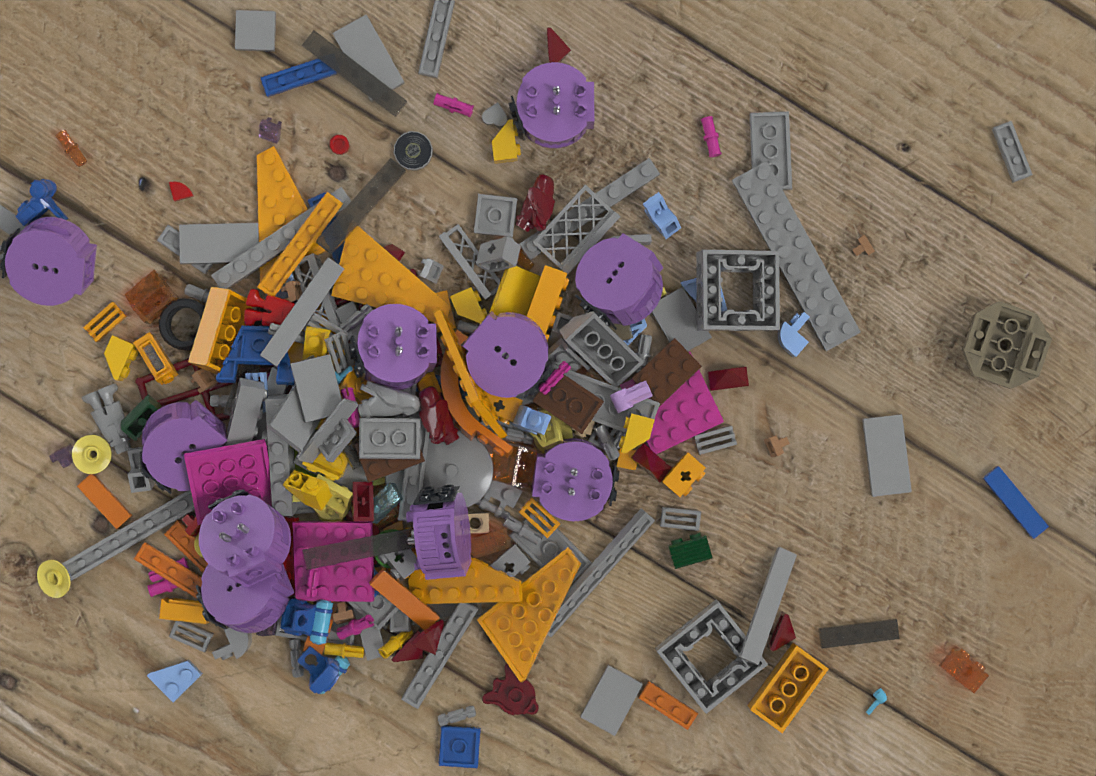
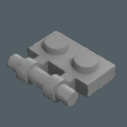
M493 475L491 485L484 498H481L475 504L479 505L478 508L482 510L486 509L494 513L495 517H502L506 520L511 513L505 511L504 508L506 505L514 508L522 490ZM490 497L501 502L499 507L488 502Z

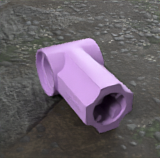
M646 381L610 395L617 413L652 397L651 390Z

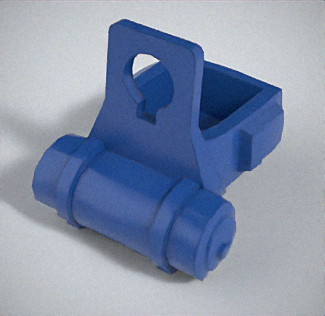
M41 179V181L34 180L31 183L30 194L32 197L30 200H25L17 209L16 218L23 226H27L39 219L49 209L57 218L68 220V217L51 198L57 191L55 182Z

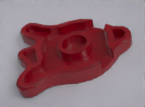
M506 663L504 667L506 678L503 680L498 677L494 678L493 689L482 696L483 703L497 705L504 712L513 716L536 714L539 710V705L536 702L534 686L527 678L525 681L520 682Z

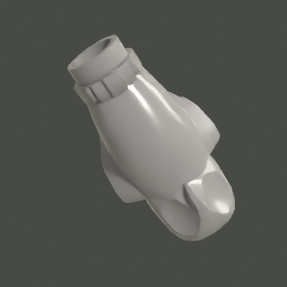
M367 381L366 385L362 384L360 388L373 395L369 399L362 400V404L358 405L361 418L387 417L402 413L411 415L420 408L419 398L413 394Z

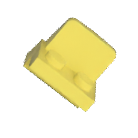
M318 474L316 478L327 482L332 497L322 511L315 508L313 510L321 521H343L351 508L353 493L347 487L340 486L334 483L333 480Z

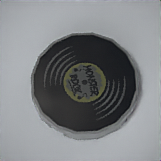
M410 131L404 133L397 139L394 145L396 161L405 169L411 171L423 169L432 158L433 148L431 142L420 132Z

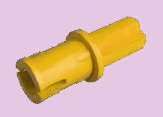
M413 631L400 632L396 636H391L390 640L378 649L379 654L384 659H387L396 650L402 648V645L414 635Z
M326 642L324 650L325 655L342 656V658H345V656L363 658L365 653L364 647L347 645V643L335 644Z

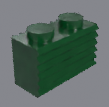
M147 395L121 421V430L134 441H137V438H140V435H142L147 420L154 412L162 408L161 404L150 395Z
M701 532L689 535L690 539L682 540V538L671 540V544L667 546L674 569L713 558L705 534L701 535Z

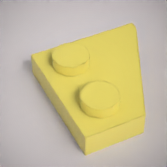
M545 409L540 410L539 412L552 416L544 435L539 433L537 435L530 434L538 440V443L543 448L548 450L564 441L558 418Z

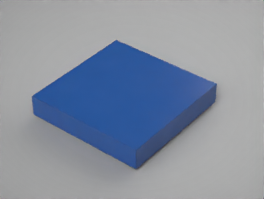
M441 726L439 766L478 768L481 728Z

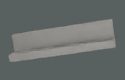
M459 224L447 233L443 232L439 235L441 241L483 298L488 300L495 295L498 287L489 292L485 287L486 278L494 279L498 285L501 281L494 272L490 273L491 276H487V271H485L484 275H478L474 272V264L477 261L475 257L476 255L478 257L479 251ZM457 230L462 235L461 244L453 243L449 238ZM463 247L471 248L474 251L473 260L463 257Z
M314 253L305 256L295 268L302 292L306 290L309 279H313L311 274L315 277L323 265L320 257ZM308 262L310 266L307 275L301 273L299 265ZM330 289L322 301L323 304L320 310L315 312L320 316H326L328 321L339 327L342 323L336 314V309L338 308L334 296H331L332 290Z

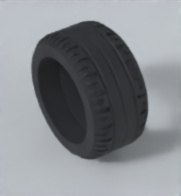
M182 298L172 301L163 309L159 317V331L168 345L176 349L188 351L192 350L195 338L190 341L177 339L172 332V319L179 310L184 308L195 310L201 319L205 306L198 301Z

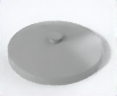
M458 431L459 438L449 445H446L444 442L440 444L431 443L430 438L428 441L422 488L428 486L442 488L444 485L452 484L454 487L460 486L458 493L462 492L467 507L478 502L488 491L493 479V461L487 447L477 437L470 441L461 431Z

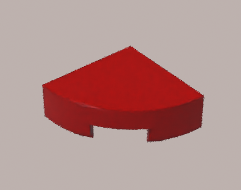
M169 182L175 202L194 197L193 192L183 183Z

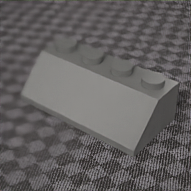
M594 311L573 317L559 330L564 340L612 386L618 387L644 363Z

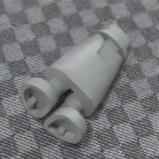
M115 383L83 396L82 400L92 406L94 411L91 412L95 423L105 439L110 443V446L114 447L117 454H120L131 448L128 441L131 439L121 430V421L125 416L120 401L114 402L113 394L118 390V386ZM100 397L102 398V400H103V402H104V404H105L104 407H102V405H101Z

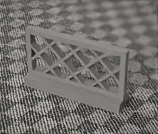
M585 184L532 243L556 264L560 270L568 275L580 262L584 254L601 239L621 216L613 211ZM584 191L591 195V204L580 205V196ZM576 200L578 201V205H572ZM591 206L592 218L581 219L580 207ZM594 206H602L608 212L602 218H595ZM570 207H578V219H567V210ZM592 220L591 231L581 232V221ZM564 221L565 233L554 234L553 225L556 222ZM567 221H578L579 233H568ZM565 235V247L554 248V236ZM568 235H579V244L576 247H568ZM543 236H551L552 248H543L538 243ZM566 249V258L561 263L555 259L554 250ZM568 249H573L568 255Z

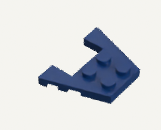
M241 326L231 346L232 349L228 357L225 358L220 373L218 372L216 376L217 382L235 383L238 364L273 365L260 356L273 335L268 334L269 326ZM288 351L278 364L277 385L295 384Z

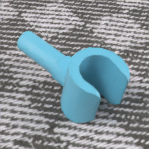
M351 366L342 371V373L337 374L335 372L338 385L353 370Z
M881 688L873 694L876 700L866 711L868 715L879 704L887 700L886 693Z

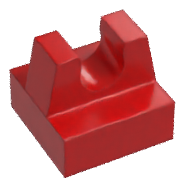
M187 514L182 519L188 526L184 531L189 536L196 537L200 532L201 525H198L197 518L194 515L190 516Z

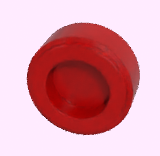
M335 135L331 138L329 146L336 155H344L348 152L350 144L345 136Z

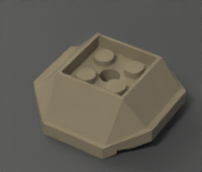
M999 301L974 314L962 352L972 376L1012 389L1039 377L1052 338L1037 314ZM1002 340H1004L1007 344V348L1005 350H1002L1000 348V342Z

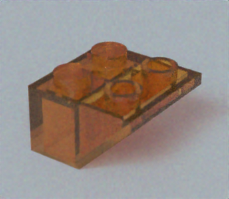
M155 269L125 293L131 308L147 324H151L159 318L163 309L169 303L180 299Z
M505 441L513 447L512 454L508 459L505 456H498L492 449L491 458L494 471L492 480L511 486L531 488L538 449L532 444Z

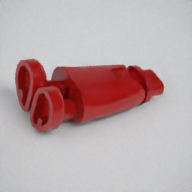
M251 289L246 300V306L264 308L266 312L246 308L244 312L245 325L252 326L256 321H262L263 326H270L271 323L281 325L296 303L271 295H267L266 299L260 297L258 290Z

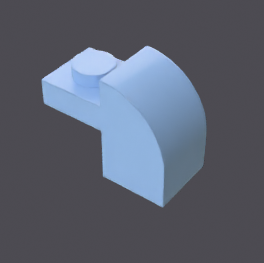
M659 192L643 203L646 215L665 239L681 229L677 217L667 207L663 196Z
M802 312L800 315L796 313L789 321L791 325L783 322L780 325V330H778L780 346L793 358L797 357L809 343L797 332L810 318L805 312Z
M520 405L512 425L535 435L537 433L544 435L552 416Z

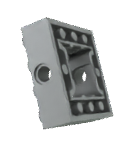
M701 250L696 252L697 331L780 330L779 251ZM721 272L753 273V310L721 311V302H723V298H721V282H723Z
M717 599L655 647L657 653L706 714L768 665L763 657H761L759 665L739 658L746 636ZM714 627L737 658L706 682L683 651H689L694 648L693 645L704 636H709Z

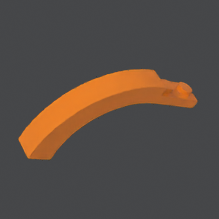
M458 329L455 332L459 339L457 342L461 346L468 337ZM447 346L441 364V391L443 400L448 402V408L454 424L470 441L477 435V439L482 444H489L498 456H505L508 459L512 454L513 447L482 425L466 408L460 395L458 376L453 369L455 363L450 360L446 352L449 350ZM461 346L463 352L467 354V350Z

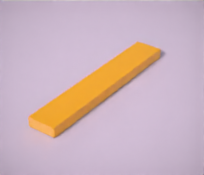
M326 192L257 286L260 290L271 296H275L341 208L343 203Z

